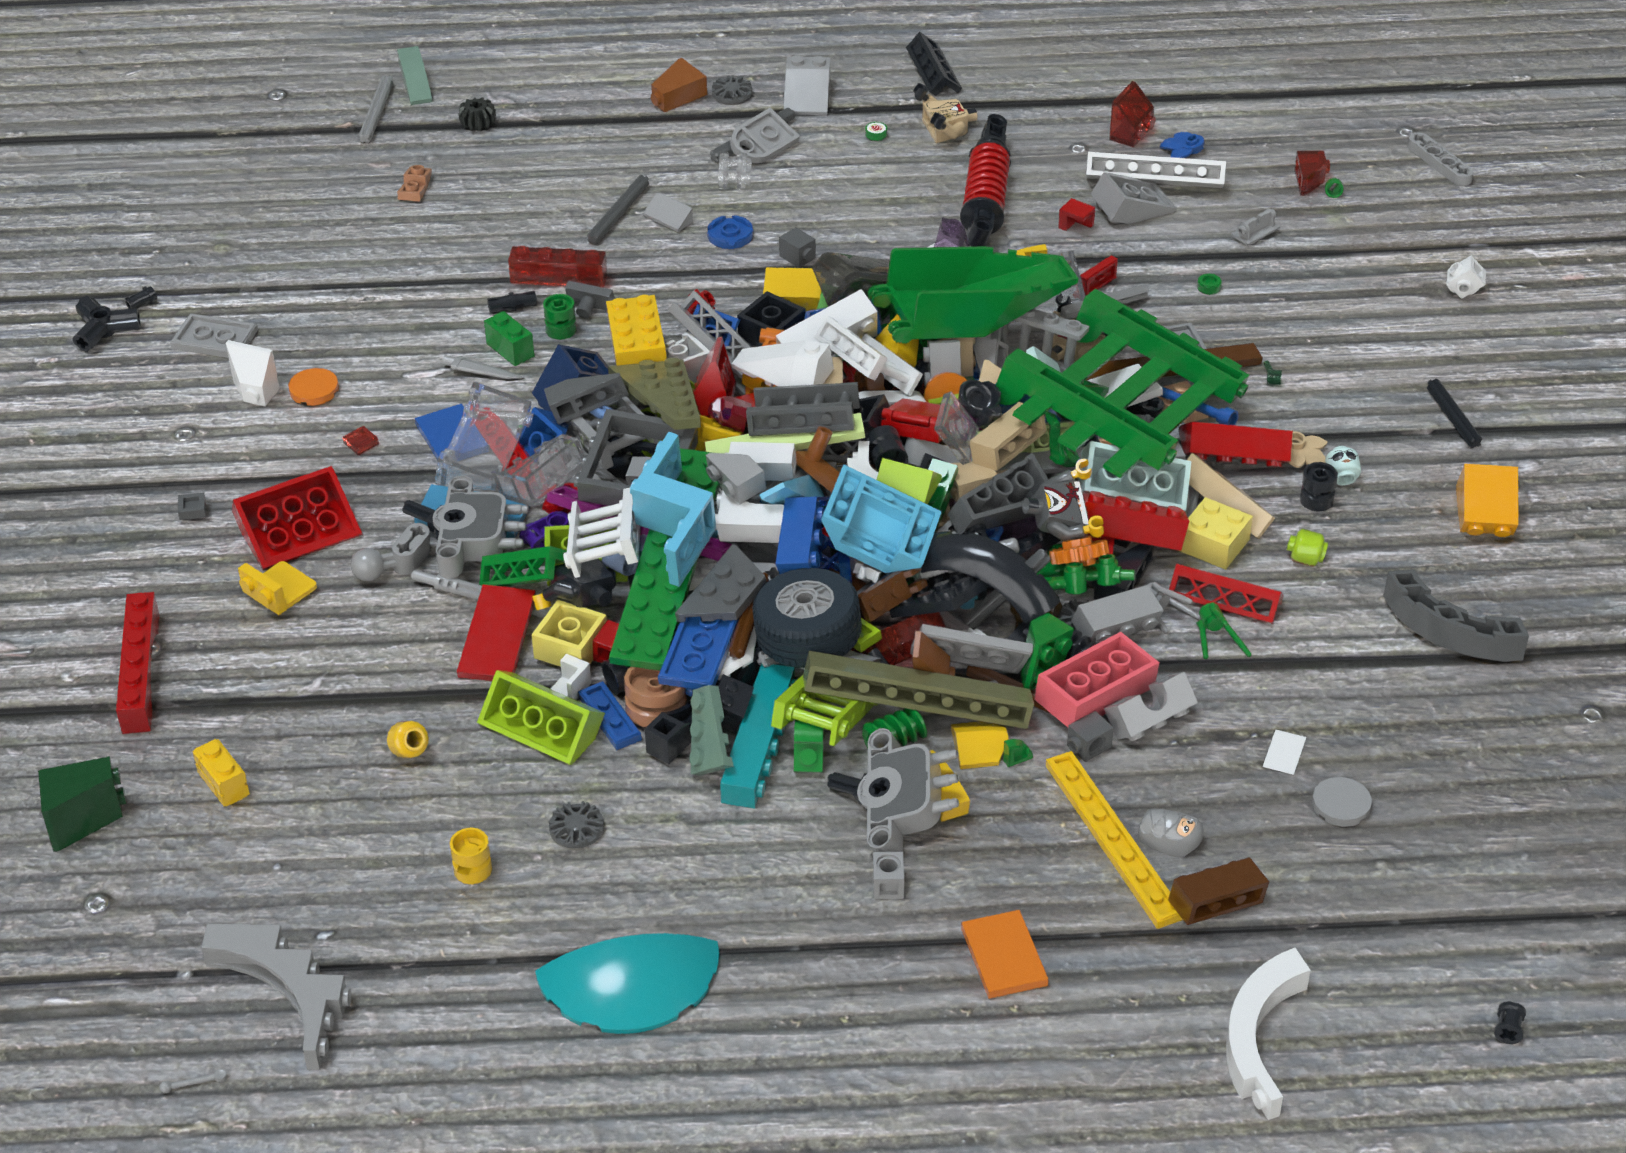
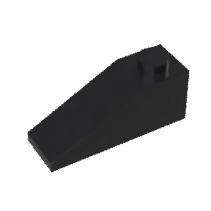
M1140 543L1115 557L1118 560V566H1122V569L1135 570V581L1122 580L1121 583L1116 585L1102 586L1097 584V580H1094L1091 583V587L1094 588V600L1135 589L1153 560L1154 546Z

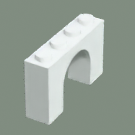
M731 442L729 453L725 452V454L749 455L764 470L765 481H788L795 477L797 458L794 443ZM723 489L722 493L717 494V509H719V512L715 514V520L720 541L779 543L784 505L754 504L747 501L739 504L733 497L729 498Z

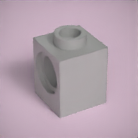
M873 852L874 899H904L903 852Z

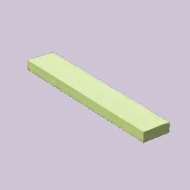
M861 413L854 414V430L832 431L833 434L828 445L865 438ZM815 432L753 436L744 434L705 442L706 452L729 453L731 442L794 443L795 451L809 448Z

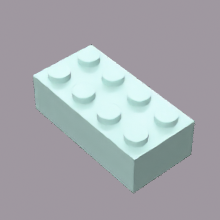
M1090 441L1083 448L1081 459H1087L1089 465L1080 470L1092 469V474L1086 480L1078 478L1082 492L1090 493L1091 491H1097L1105 494L1106 497L1116 498V496H1124L1131 499L1132 502L1142 503V501H1150L1157 504L1158 507L1168 508V506H1176L1183 509L1184 512L1186 511L1191 461L1175 458L1170 465L1165 464L1158 471L1140 460L1122 478H1119L1102 467L1120 448Z

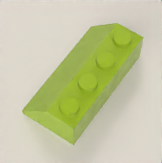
M496 670L477 723L569 765H573L596 739L605 713L513 672Z

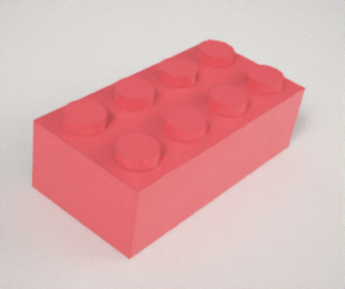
M1119 632L1038 675L1034 700L1066 727H1069L1070 724L1094 711L1103 716L1106 714L1105 707L1124 697L1141 695L1149 691L1148 685L1156 682L1160 662L1125 634Z

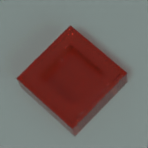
M364 426L343 436L344 444L357 455L379 445L378 437Z

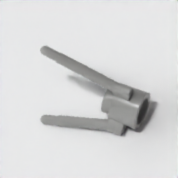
M1157 582L1148 584L1162 608H1165L1169 603L1188 615L1201 620L1198 613L1175 600L1192 604V599L1162 587ZM1160 618L1158 626L1164 633H1168V628Z

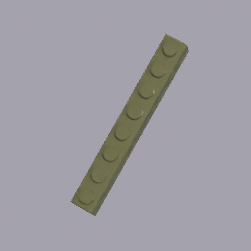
M814 651L808 652L803 674L804 691L1024 729H1028L1034 707L1031 690L1027 688Z

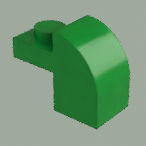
M795 720L794 772L823 773L824 728Z

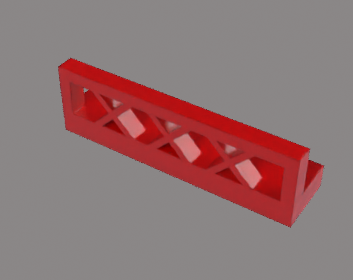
M1180 564L1175 566L1169 590L1176 592L1179 578L1191 581L1195 587L1193 590L1186 594L1177 593L1192 599L1197 604L1205 605L1214 602L1219 606L1220 610L1271 624L1274 623L1278 605L1282 604L1284 597L1281 591ZM1207 586L1214 587L1219 590L1221 596L1212 601L1206 600L1200 590ZM1198 592L1200 598L1191 595ZM1233 593L1244 595L1247 603L1238 608L1232 607L1226 597ZM1224 599L1226 605L1217 602ZM1259 600L1272 603L1269 616L1258 614L1252 604ZM1250 606V608L1252 609L1253 612H1250V611H1247V610H1243V609H1245V608H1247V607Z

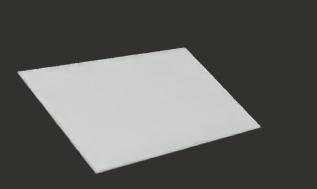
M1275 730L1263 767L1294 775L1306 737Z

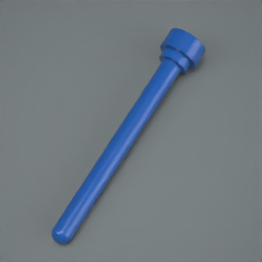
M1162 387L1163 395L1160 397L1174 402L1182 394ZM1205 403L1195 410L1215 418L1216 422L1225 425H1236L1239 417L1238 411L1229 407L1217 409Z

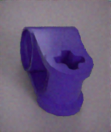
M555 511L548 516L526 525L525 531H520L519 538L525 544H528L531 547L530 549L545 547V527L570 525L568 514L562 511Z

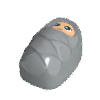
M1153 808L1148 809L1139 825L1138 839L1144 845L1159 852L1184 858L1202 842L1204 829L1201 822L1195 817L1178 811Z

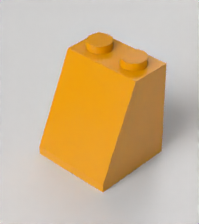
M1464 464L1456 484L1460 532H1467L1474 536L1482 535L1483 533L1494 534L1497 537L1514 535L1518 527V467Z

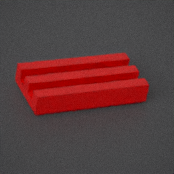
M1111 255L1082 273L1079 277L1082 280L1079 283V287L1082 289L1078 291V295L1085 298L1094 289L1098 290L1114 280L1117 276L1118 258Z

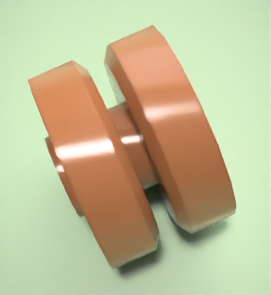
M630 667L624 676L625 711L633 723L647 727L661 712L672 711L687 704L686 688L659 684L658 675L660 671Z

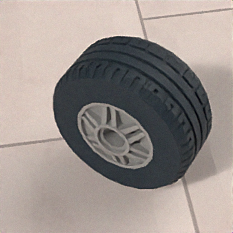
M801 568L780 574L761 588L753 602L752 612L759 647L774 661L786 666L805 668L809 651L844 656L854 647L861 634V613L856 589L844 577L826 569Z

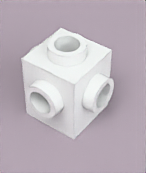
M1471 255L1463 261L1451 265L1448 269L1446 284L1451 292L1456 293L1462 299L1469 294L1476 293L1481 287L1485 286L1486 270Z

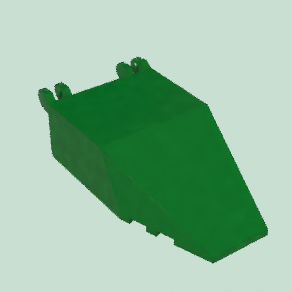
M987 246L894 248L890 253L887 284L870 287L868 289V296L876 307L885 308L892 303L901 320L890 322L888 324V331L892 334V338L896 343L902 342L907 344L912 339L986 337L1077 284L1079 278L1065 258L1059 255L1031 252V256L1016 255L1017 250L1008 249V254L993 252L994 247Z

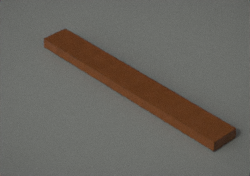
M1254 343L1204 349L1220 359L1226 356L1242 365V367L1262 364L1263 357ZM1145 356L1108 361L1086 380L1135 364L1143 367L1151 359ZM1169 370L1163 377L1175 376L1178 374Z

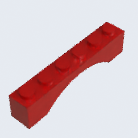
M154 592L126 594L116 713L122 734L151 732V656L154 639L159 631L160 618Z

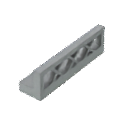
M695 291L688 296L682 305L673 302L668 308L709 351L716 339L721 337V334L730 333L732 335V346H725L730 362H733L737 357L738 349L752 348ZM697 300L700 303V314L692 315L687 309ZM714 317L716 319V330L708 331L706 329V318Z

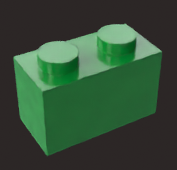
M502 311L484 320L486 344L512 365L517 366L535 357L532 333L506 312Z

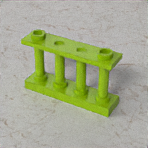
M802 675L774 701L771 726L782 730L790 721L794 719L830 730L829 745L835 746L842 738H846L849 731L878 703L804 691ZM816 698L822 699V700H825V701H828V702H831V703H834V704H838V705L844 706L845 708H841V707H838V706H834V705H831V704H828V703H825V702H822V701H818V700H815V699H816ZM805 708L834 718L831 719L812 712L805 711Z

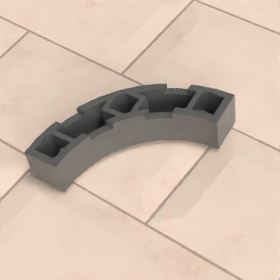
M1415 569L1388 571L1383 597L1394 614L1413 631L1439 647L1464 655L1501 662L1523 661L1529 634L1520 617L1506 618L1486 615L1485 619L1470 616L1466 609L1446 600L1439 601L1431 595V589L1424 584Z

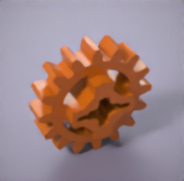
M1091 535L1063 541V547L1049 551L1052 565L1080 562L1083 566L1095 564L1096 557L1110 553L1106 539L1092 541Z

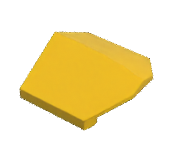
M983 721L951 724V733L955 750L958 751L960 769L997 766L1000 764L1004 752V741L1009 740L1006 727Z

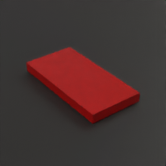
M482 585L457 668V676L459 678L493 681L496 670L515 673L534 607L532 596L536 595V590Z

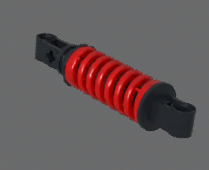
M990 114L988 116L980 140L969 152V167L960 221L967 230L966 241L971 247L986 246L990 235L997 232L1004 222V205L1008 172L1011 165V153L1005 143L1007 120L999 114Z

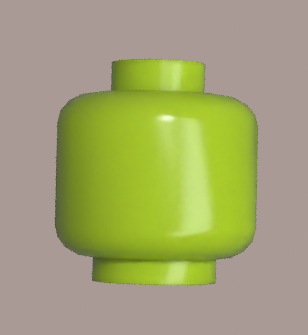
M1300 529L1296 536L1290 535L1286 550L1291 551L1290 556L1293 562L1314 567L1318 562H1323L1328 542H1324L1325 539L1321 533Z

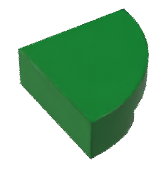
M1020 739L1004 741L1003 761L1007 767L1033 758L1032 751L1024 741Z

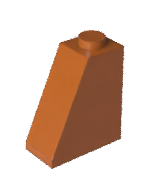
M680 58L651 84V101L665 113L707 95V76L686 60Z

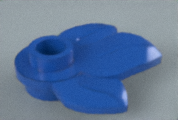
M1178 132L1174 134L1173 138L1165 139L1160 144V149L1172 150L1171 158H1186L1191 154L1201 152L1205 141L1200 135Z

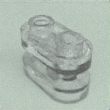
M720 153L718 169L719 189H728V182H737V189H746V185H751L752 159L747 158V153H738L737 160H729V153ZM729 169H737V173H729Z

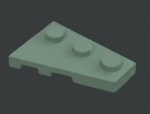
M707 685L694 689L691 698L692 724L690 733L692 737L689 758L691 774L701 776L734 767L732 757H727L725 746L729 744L728 734L723 733L721 727L724 713L719 687Z

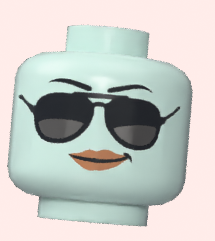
M1338 446L1327 454L1325 462L1337 470L1338 485H1350L1360 476L1361 465L1356 450L1346 446Z

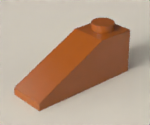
M915 631L913 669L955 676L956 667L951 666L950 656L923 632Z

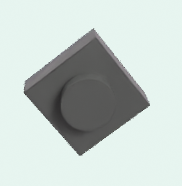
M204 492L178 495L179 520L206 517V498Z

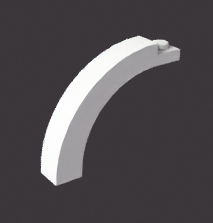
M1296 948L1285 951L1268 960L1246 980L1235 998L1229 1020L1226 1059L1233 1085L1241 1099L1252 1096L1254 1105L1257 1109L1263 1111L1268 1120L1280 1116L1283 1096L1261 1061L1256 1044V1032L1262 1020L1276 1005L1292 995L1307 990L1311 970Z

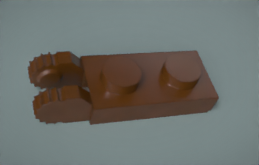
M917 568L893 572L859 593V605L865 621L871 622L910 598L913 593L925 588L928 585L926 578L915 580L909 585L905 579L917 574L922 569Z

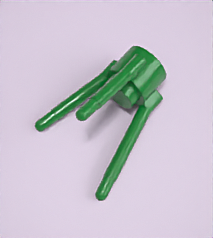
M1214 602L1202 606L1199 610L1201 620L1196 624L1200 631L1203 658L1208 659L1209 657L1206 629L1218 631L1222 627L1225 628L1246 656L1251 657V652L1228 624L1219 606Z

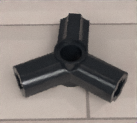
M88 296L80 298L75 306L77 313L87 322L73 337L74 344L81 351L88 352L102 338H108L115 332L141 329L140 314L137 308L110 310V308L101 306L94 298H89Z

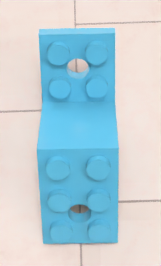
M668 432L663 441L658 442L652 458L645 462L643 471L638 479L633 480L630 494H632V511L635 515L636 524L672 536V538L666 541L664 546V553L667 559L666 571H668L669 584L680 587L716 530L712 492L676 481L682 472L679 436Z

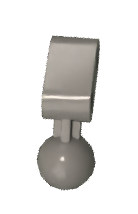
M422 523L409 525L393 544L391 553L380 554L379 551L373 548H363L357 551L352 556L350 563L352 573L362 581H373L379 578L385 568L393 567L394 571L398 574H411L430 553V530L428 526Z

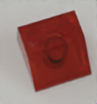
M1131 81L1112 102L1109 137L1111 141L1134 147L1140 140H1143L1145 134L1153 129L1156 121L1154 106L1134 81Z

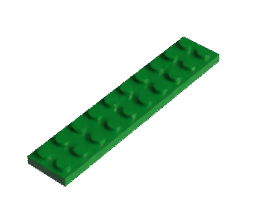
M680 448L682 472L676 481L712 492L715 504L720 484L717 481L713 482L706 472L708 467L706 455L713 452ZM651 529L648 531L609 655L610 664L658 671L662 668L679 625L675 612L687 599L698 562L697 558L680 587L669 584L664 546L666 541L672 538V536Z

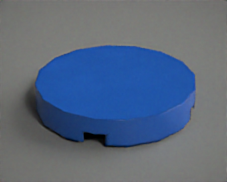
M732 215V218L727 219L726 216H720L708 225L707 237L710 243L723 249L741 248L753 239V226L749 220L741 216Z

